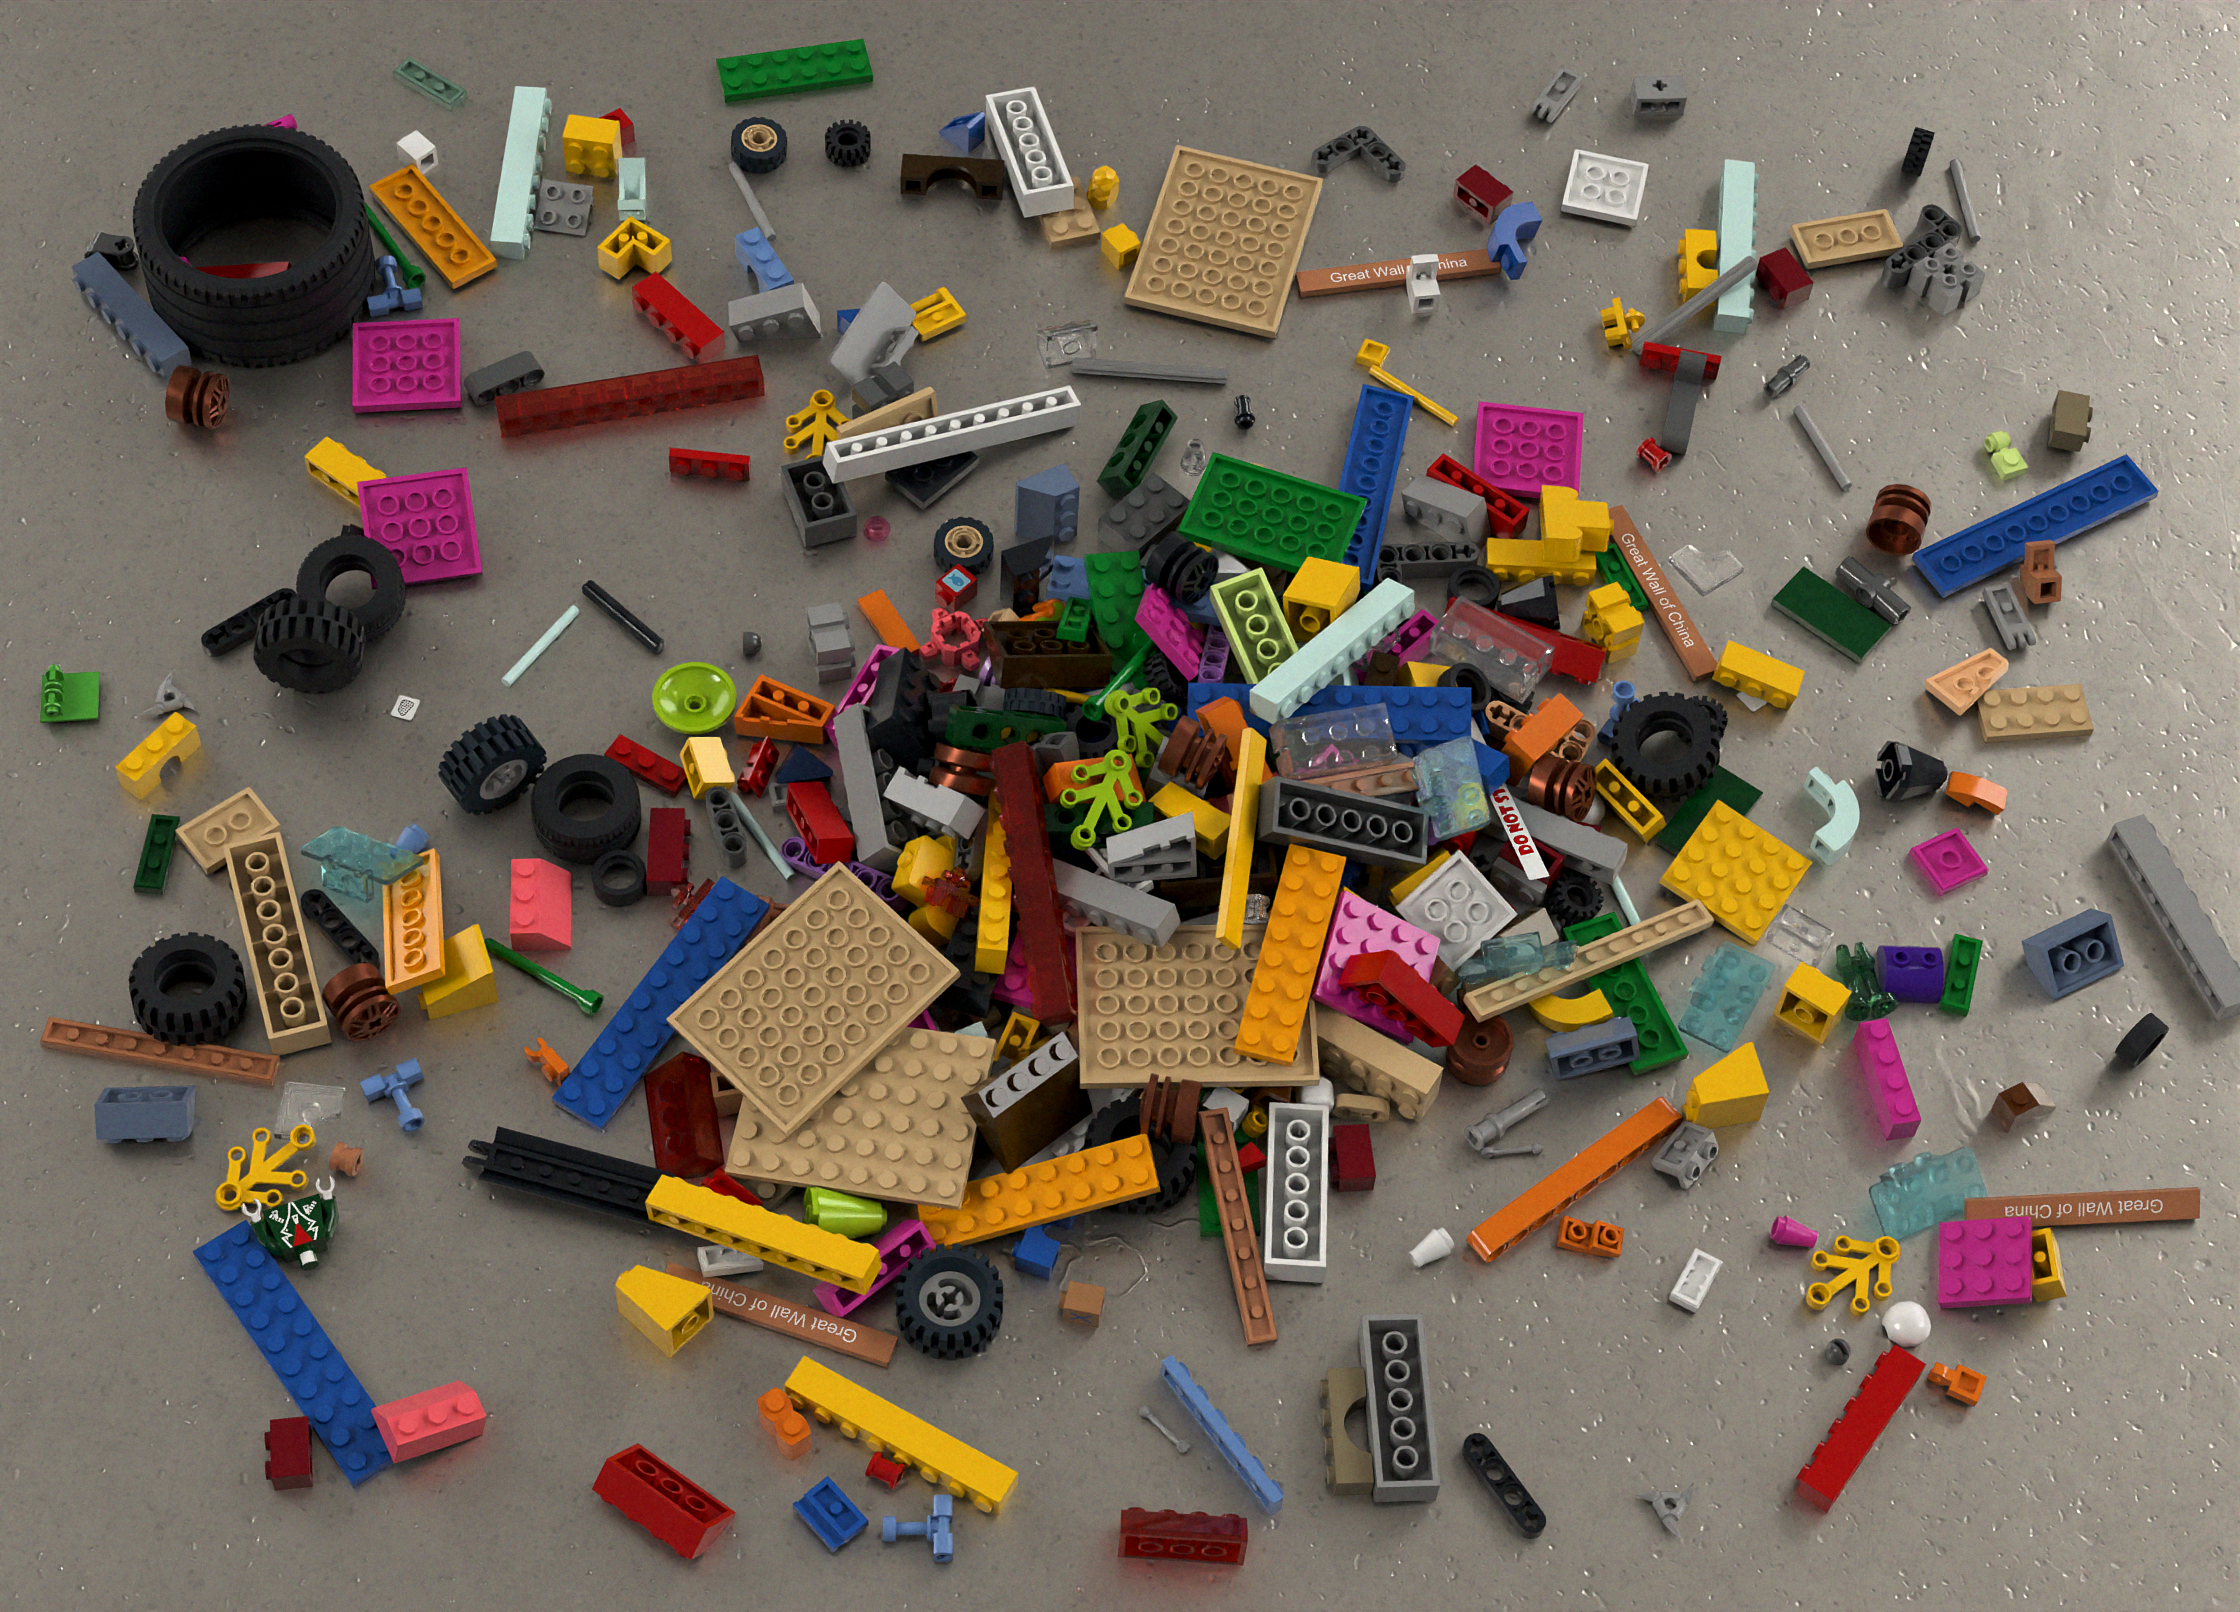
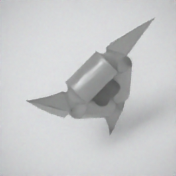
M171 673L159 688L155 701L156 706L141 714H162L164 711L166 713L182 708V706L196 711L197 709L189 696H185V693L172 685ZM169 696L175 698L171 701H166Z
M1693 1483L1681 1494L1679 1492H1658V1490L1636 1495V1497L1652 1501L1660 1519L1663 1520L1662 1523L1681 1538L1676 1521L1679 1520L1687 1505L1690 1504ZM1671 1502L1675 1504V1508L1669 1510L1664 1503Z

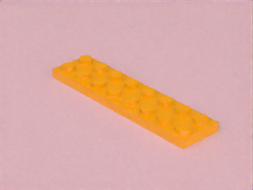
M1294 844L1289 845L1233 1053L1292 1067L1343 875L1346 857Z
M1140 1134L1021 1167L1008 1175L1003 1172L966 1183L961 1211L918 1204L917 1207L920 1221L924 1224L935 1244H944L945 1250H951L953 1243L961 1244L962 1247L1161 1192L1149 1137L1147 1134ZM936 1247L930 1250L931 1254L936 1252Z

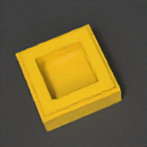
M1365 338L1356 356V363L1370 368L1372 365L1381 368L1390 347Z

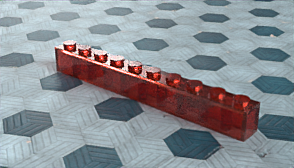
M758 355L502 395L494 398L501 438L586 424H597L611 420H623L642 415L648 416L654 413L702 407L716 403H728L747 398L753 399L765 396L759 357Z
M1023 740L991 750L993 760L990 761V768L997 781V787L994 789L998 803L1001 804L1002 813L999 814V821L1006 834V840H1004L1003 845L1011 867H1008V875L1015 887V894H1013L1012 899L1016 910L1019 911L1020 921H1017V928L1024 941L1025 948H1022V957L1029 970L1026 982L1029 991L1033 994L1034 1003H1031V1011L1035 1020L1049 1028L1078 1020V1004L1034 750Z

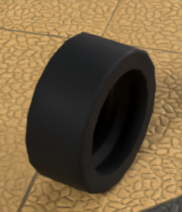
M1480 565L1460 567L1452 573L1449 580L1447 601L1455 597L1494 610L1500 593L1499 580L1492 571ZM1467 582L1478 583L1488 590L1489 596L1481 600H1471L1459 593L1458 586Z
M1458 663L1442 673L1438 679L1437 687H1456V678H1459L1468 687H1471L1473 700L1471 703V716L1484 710L1490 703V684L1482 671L1473 664Z
M620 849L609 851L601 855L594 863L591 872L594 893L602 902L617 907L627 906L638 901L645 893L647 887L645 864L633 852ZM618 867L631 869L636 873L637 877L632 885L623 889L609 888L603 884L602 878L607 871Z
M2149 1013L2126 1034L2117 1046L2115 1053L2129 1066L2135 1068L2160 1044L2168 1033L2169 1027L2153 1013Z

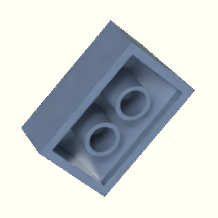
M1065 463L1016 482L1014 524L1016 535L1032 540L1053 535L1055 539L1054 545L1069 541L1077 536L1080 486Z
M2092 908L2021 941L2029 969L2052 999L2068 994L2124 966L2111 914Z
M1630 1016L1626 1018L1614 1017L1606 1023L1599 1025H1584L1578 1030L1568 1033L1557 1032L1544 1039L1555 1082L1640 1060L1638 1037Z
M196 1085L105 1088L94 1105L97 1140L106 1139L107 1143H119L124 1141V1139H136L137 1142H150L155 1140V1138H167V1141L172 1142L184 1140L185 1137H189L193 1129Z

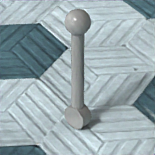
M1534 1143L1532 1146L1502 1149L1487 1147L1481 1151L1484 1158H1490L1494 1155L1533 1152L1538 1155L1543 1151V1147L1540 1143Z
M1142 1406L1139 1413L1141 1417L1148 1418L1174 1442L1180 1454H1186L1189 1451V1443L1185 1440L1180 1441L1151 1413L1150 1407Z

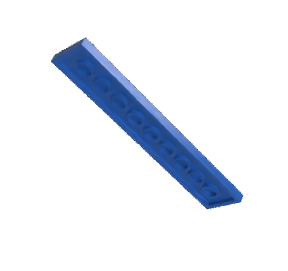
M1363 384L1338 490L1367 499L1365 510L1342 564L1359 567L1360 590L1370 592L1414 396Z
M2126 454L1923 548L1913 554L1912 561L1942 598L2023 561L2025 559L2026 542L2052 540L2057 545L2156 498L2159 491Z
M1188 683L1187 717L1199 722L1195 710L1226 696L1239 702L1243 709V718L1249 728L1252 727L1267 741L1275 740L1287 729L1296 728L1303 731L1311 742L1471 744V687L1327 685L1314 694L1307 703L1302 704L1289 718L1284 719L1275 726L1250 713V690L1257 684ZM1200 724L1198 736L1203 738L1205 734Z
M721 876L553 1095L552 1102L602 1132L677 1032L668 1024L666 1019L738 953L769 912L770 904Z
M242 1221L194 1250L195 1259L303 1416H308L312 1429L353 1488L394 1463L371 1413V1409L377 1406L269 1251L259 1244L248 1221Z

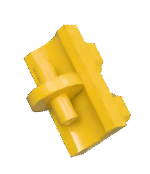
M1620 297L1612 299V307L1600 310L1604 327L1618 324L1617 327L1604 330L1608 345L1614 346L1623 343L1624 349L1628 350L1632 348L1628 329L1632 330L1633 333L1639 332V328L1645 323V317L1643 313L1635 311L1634 308L1628 309V313L1625 314Z

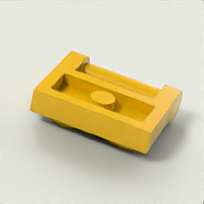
M944 286L937 289L936 293L909 305L915 313L920 312L916 314L910 326H913L919 332L917 336L921 342L967 321V314Z

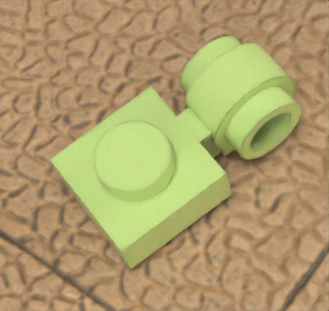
M2002 431L1990 433L1985 438L1984 444L1988 452L1994 453L1990 461L2001 479L2006 480L2026 474L2028 466L2017 448L2007 449L2011 445L2009 434Z

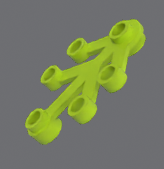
M1145 688L1142 692L1128 695L1124 690H1114L1107 695L1104 703L1106 712L1116 718L1119 737L1118 749L1124 752H1133L1136 749L1135 762L1139 768H1151L1155 761L1153 753L1147 751L1145 736L1158 746V750L1164 737L1150 722L1161 719L1174 720L1178 715V709L1172 703L1162 704L1160 708L1138 713L1132 708L1142 703L1146 705L1157 704L1160 700V692L1157 688ZM1127 720L1132 723L1134 736L1129 735Z
M1122 750L1109 751L1101 763L1088 767L1083 764L1075 766L1071 773V778L1077 784H1084L1088 778L1106 774L1105 778L1100 784L1077 791L1068 788L1060 796V803L1065 808H1073L1077 803L1095 798L1083 825L1077 826L1071 834V843L1078 850H1088L1095 842L1096 834L1094 828L1105 804L1113 819V829L1117 833L1127 832L1131 827V818L1123 814L1113 789L1116 780H1118L1125 795L1123 802L1127 808L1137 809L1143 800L1142 794L1134 789L1128 775L1132 767L1131 758ZM1113 760L1121 761L1122 766H1116ZM1076 771L1084 772L1085 777H1078ZM1065 795H1071L1074 801L1068 802L1065 799ZM1134 796L1138 802L1132 803L1128 797ZM1123 820L1127 827H1120L1117 821ZM1080 832H1086L1089 835V839H1083L1080 836Z

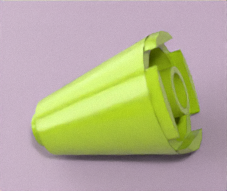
M816 1186L806 1188L803 1208H806V1217L802 1218V1223L806 1225L814 1224L821 1230L832 1234L839 1233L848 1239L880 1233L881 1227H886L887 1211L882 1209L879 1202Z

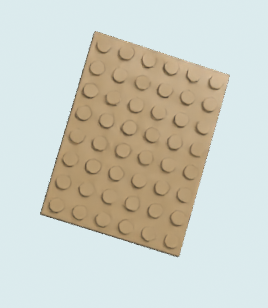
M1176 145L1124 297V304L1275 339L1324 179Z
M838 861L666 1020L676 1032L788 1138L953 984L961 974L951 962Z
M1268 924L1243 925L1240 949L1235 950L1229 949L1215 938L1217 925H1179L1162 948L1153 944H1144L1139 939L1129 935H1121L1114 929L1106 926L1075 927L1080 1089L1145 1088L1151 1073L1159 1074L1158 1088H1163L1166 1076L1171 1077V1088H1179L1182 1079L1202 1082V1087L1319 1086L1320 1075L1315 1001L1310 997L1292 1067L1235 1054L1233 1051Z
M905 1027L788 1138L743 1096L724 1172L731 1177L804 1188L816 1186L845 1194L961 1211L979 1129L962 1102L961 1097L990 1077L997 1047L996 1039Z

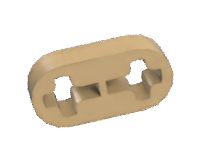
M1345 1093L1339 1094L1334 1098L1333 1113L1339 1118L1372 1123H1382L1389 1119L1390 1103L1383 1098Z

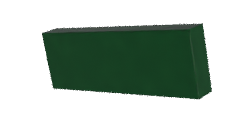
M151 815L133 886L135 892L164 895L178 839L175 830L181 827V817Z

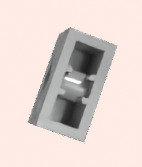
M1683 76L1633 77L1630 97L1634 116L1683 115L1687 100Z

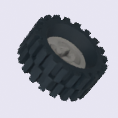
M501 714L498 720L493 716L488 718L485 724H482V722L475 724L474 730L471 732L466 730L462 733L463 738L460 741L455 740L450 745L453 749L446 751L443 755L445 761L439 764V769L441 770L438 772L439 777L462 809L468 814L480 815L483 811L486 815L492 813L493 808L499 811L504 808L505 803H513L518 800L516 796L520 793L524 795L529 790L527 786L535 784L538 780L536 775L544 771L545 767L542 764L547 762L546 751L523 721L517 718L516 715L511 714L508 717L507 714Z
M953 1243L952 1250H945L944 1244L936 1245L935 1253L931 1254L929 1248L921 1251V1260L913 1256L908 1261V1270L902 1269L900 1282H897L896 1317H898L900 1331L905 1330V1340L909 1344L916 1340V1350L923 1354L926 1348L930 1349V1357L934 1359H939L940 1353H947L948 1361L955 1360V1353L962 1352L963 1359L971 1357L973 1347L978 1352L985 1349L986 1339L992 1342L996 1336V1328L1000 1329L1004 1299L1002 1279H999V1271L994 1265L989 1268L990 1259L983 1254L979 1259L976 1258L977 1249L968 1247L965 1253L961 1251V1244ZM963 1295H965L969 1299L971 1303L970 1306H965L963 1304ZM929 1304L936 1305V1316L930 1311Z

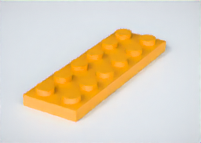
M413 163L369 185L370 194L452 289L497 267L495 257Z
M433 848L382 867L385 986L390 995L445 976L440 856L436 849Z

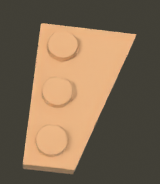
M1989 648L1926 679L1925 688L1961 716L2008 671V661L1995 650Z

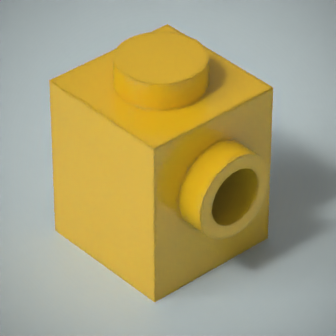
M1121 223L1102 233L1101 251L1118 270L1137 261L1141 242L1134 231L1129 230L1124 223Z

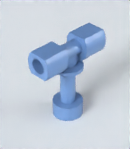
M389 255L376 259L377 273L384 277L386 288L382 291V295L367 298L371 317L389 314V309L404 306L405 311L423 308L419 288L403 290L402 287L396 286L394 273L398 270L396 259Z
M1618 681L1613 686L1612 698L1616 704L1610 709L1609 715L1611 719L1607 720L1597 734L1599 742L1611 747L1614 724L1619 723L1618 716L1623 710L1629 711V704L1633 701L1641 702L1635 698V686L1629 681Z
M415 1057L396 1065L397 1071L381 1078L378 1073L360 1081L368 1103L385 1095L388 1099L395 1100L401 1112L398 1122L404 1132L415 1131L425 1122L420 1110L412 1108L405 1095L409 1089L408 1085L424 1078Z
M933 1496V1516H927V1522H896V1516H883V1542H896V1535H927V1541H933L934 1561H953V1534L949 1533V1524L952 1523V1496Z

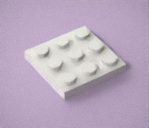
M1575 149L1561 211L1636 226L1649 164Z
M1459 849L1395 906L1396 910L1408 923L1441 939L1437 955L1453 972L1517 915L1514 909Z

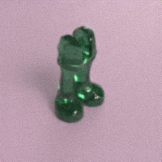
M1863 941L1855 943V956L1851 957L1846 944L1838 945L1836 947L1837 970L1842 975L1846 989L1851 991L1844 1010L1845 1016L1853 1021H1863L1868 1018L1869 1013H1871L1872 1018L1878 1019L1896 1010L1898 1007L1897 997L1893 992L1881 991L1874 969L1875 959L1871 956ZM1856 975L1862 977L1868 1000L1862 996Z

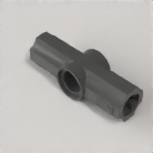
M1850 556L1844 559L1836 569L1835 574L1855 591V596L1861 605L1867 608L1873 606L1892 624L1898 625L1910 613L1911 607L1891 590L1888 579L1882 574L1876 573L1873 575L1855 558Z

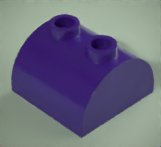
M1880 945L1876 954L1882 1002L1939 1004L1944 982L1943 956L1939 947Z

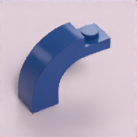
M1533 201L1517 203L1502 211L1488 238L1487 251L1491 262L1500 261L1510 280L1520 279L1528 262L1516 240L1534 238L1543 221Z

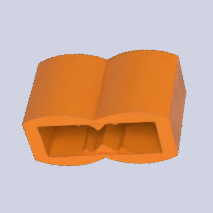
M774 1387L757 1398L759 1421L767 1433L776 1437L777 1446L784 1456L794 1461L811 1450L810 1427L802 1415L793 1411L791 1400L785 1392Z

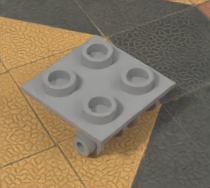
M542 179L534 229L585 236L590 207L594 205V197H592L593 186Z

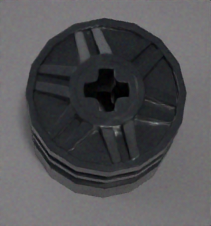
M1172 533L1160 541L1153 550L1146 565L1145 575L1149 583L1152 584L1154 582L1159 588L1165 589L1172 598L1177 599L1185 606H1190L1198 602L1208 592L1217 576L1219 563L1213 554L1206 552L1202 547H1197L1193 541L1181 533Z

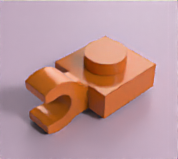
M539 1037L536 1041L540 1050L533 1052L526 1046L524 1048L525 1056L531 1062L543 1063L541 1069L547 1079L551 1082L555 1080L561 1086L570 1074L569 1067Z
M1936 1362L1933 1369L1930 1370L1927 1380L1935 1385L1949 1386L1946 1392L1947 1395L1975 1407L1987 1376L1960 1364L1957 1365L1955 1370H1952Z

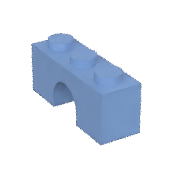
M758 227L735 235L736 257L747 274L755 272L760 293L794 284L793 278Z

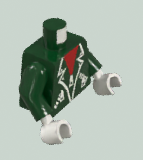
M330 1176L331 1187L328 1190L321 1188L320 1178H318L316 1188L323 1194L321 1199L319 1194L264 1210L262 1211L263 1216L259 1214L262 1207L259 1200L253 1198L257 1205L254 1213H249L243 1203L241 1207L242 1212L251 1217L252 1221L250 1224L259 1244L275 1256L282 1255L286 1263L298 1260L303 1271L313 1270L318 1267L319 1261L316 1254L325 1252L328 1249L327 1241L333 1238L339 1221L336 1197L332 1196V1190L335 1187L334 1178Z

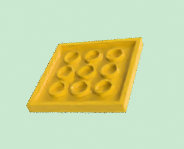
M1717 800L1661 877L1659 883L1688 903L1699 899L1715 921L1755 946L1809 869L1812 861L1720 800Z

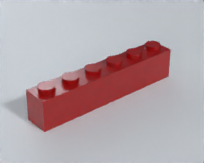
M1455 597L1448 600L1441 622L1443 624L1442 632L1445 633L1444 637L1450 640L1460 641V639L1470 641V645L1477 649L1484 647L1486 650V647L1491 649L1495 647L1497 650L1496 654L1498 655L1503 650H1506V658L1508 659L1515 655L1523 659L1522 663L1528 666L1538 667V665L1548 667V671L1552 674L1564 676L1566 673L1575 676V681L1590 685L1591 682H1597L1608 651L1606 647Z
M1894 1344L1889 1353L1883 1350L1874 1364L1878 1368L1874 1375L1867 1373L1861 1382L1859 1389L1862 1392L1857 1398L1852 1395L1843 1409L1847 1413L1843 1420L1836 1418L1827 1432L1831 1435L1828 1442L1825 1443L1821 1440L1812 1454V1457L1815 1458L1812 1465L1805 1464L1796 1477L1800 1481L1796 1493L1826 1513L1833 1506L1912 1390L1926 1366L1924 1362Z

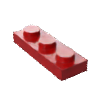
M1644 341L1639 366L1675 373L1681 350L1707 355L1702 378L1716 380L1722 356Z
M670 447L668 457L671 473L750 481V456Z
M621 734L604 753V756L626 767L633 776L673 798L678 795L688 782L685 770L682 767Z

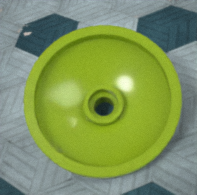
M687 662L670 668L657 680L652 693L653 708L658 719L668 728L684 734H703L721 727L732 716L737 702L736 688L729 675L722 669L704 662Z

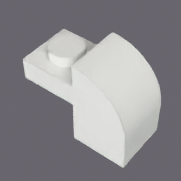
M1437 254L1411 256V263L1406 267L1407 295L1412 314L1438 311L1440 291L1436 280L1439 265Z

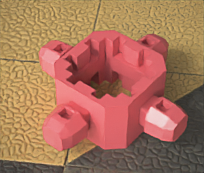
M941 607L933 610L931 642L929 641L921 646L919 649L920 656L924 661H930L939 657L945 666L956 667L962 664L969 671L978 669L980 667L978 654L981 637H983L980 631L983 628V622L987 621L988 618H980L974 620L973 623L969 615L964 612L956 611L949 615ZM955 630L956 633L966 634L968 640L961 643L960 647L957 648L955 645H945L943 637L952 635V631Z

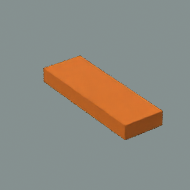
M882 589L857 599V605L884 645L900 649L906 647L912 654H920L919 649L921 646Z

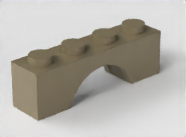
M1364 1367L1327 1368L1325 1380H1320V1397L1326 1398L1327 1408L1322 1409L1323 1427H1328L1329 1437L1324 1439L1325 1455L1331 1456V1466H1327V1484L1333 1485L1334 1496L1371 1495L1374 1484L1372 1454L1355 1446L1348 1438L1344 1423L1349 1416L1364 1408L1366 1400Z

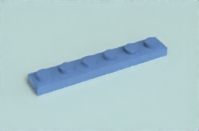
M1173 1355L1164 1359L1161 1365V1376L1268 1513L1272 1516L1281 1510L1283 1491L1280 1485L1275 1480H1270L1267 1477L1261 1461L1256 1456L1252 1457L1245 1449L1246 1444L1243 1438L1237 1432L1233 1433L1227 1426V1419L1222 1411L1218 1408L1214 1409L1209 1403V1397L1204 1388L1200 1385L1196 1386L1191 1380V1375L1183 1362L1178 1363Z

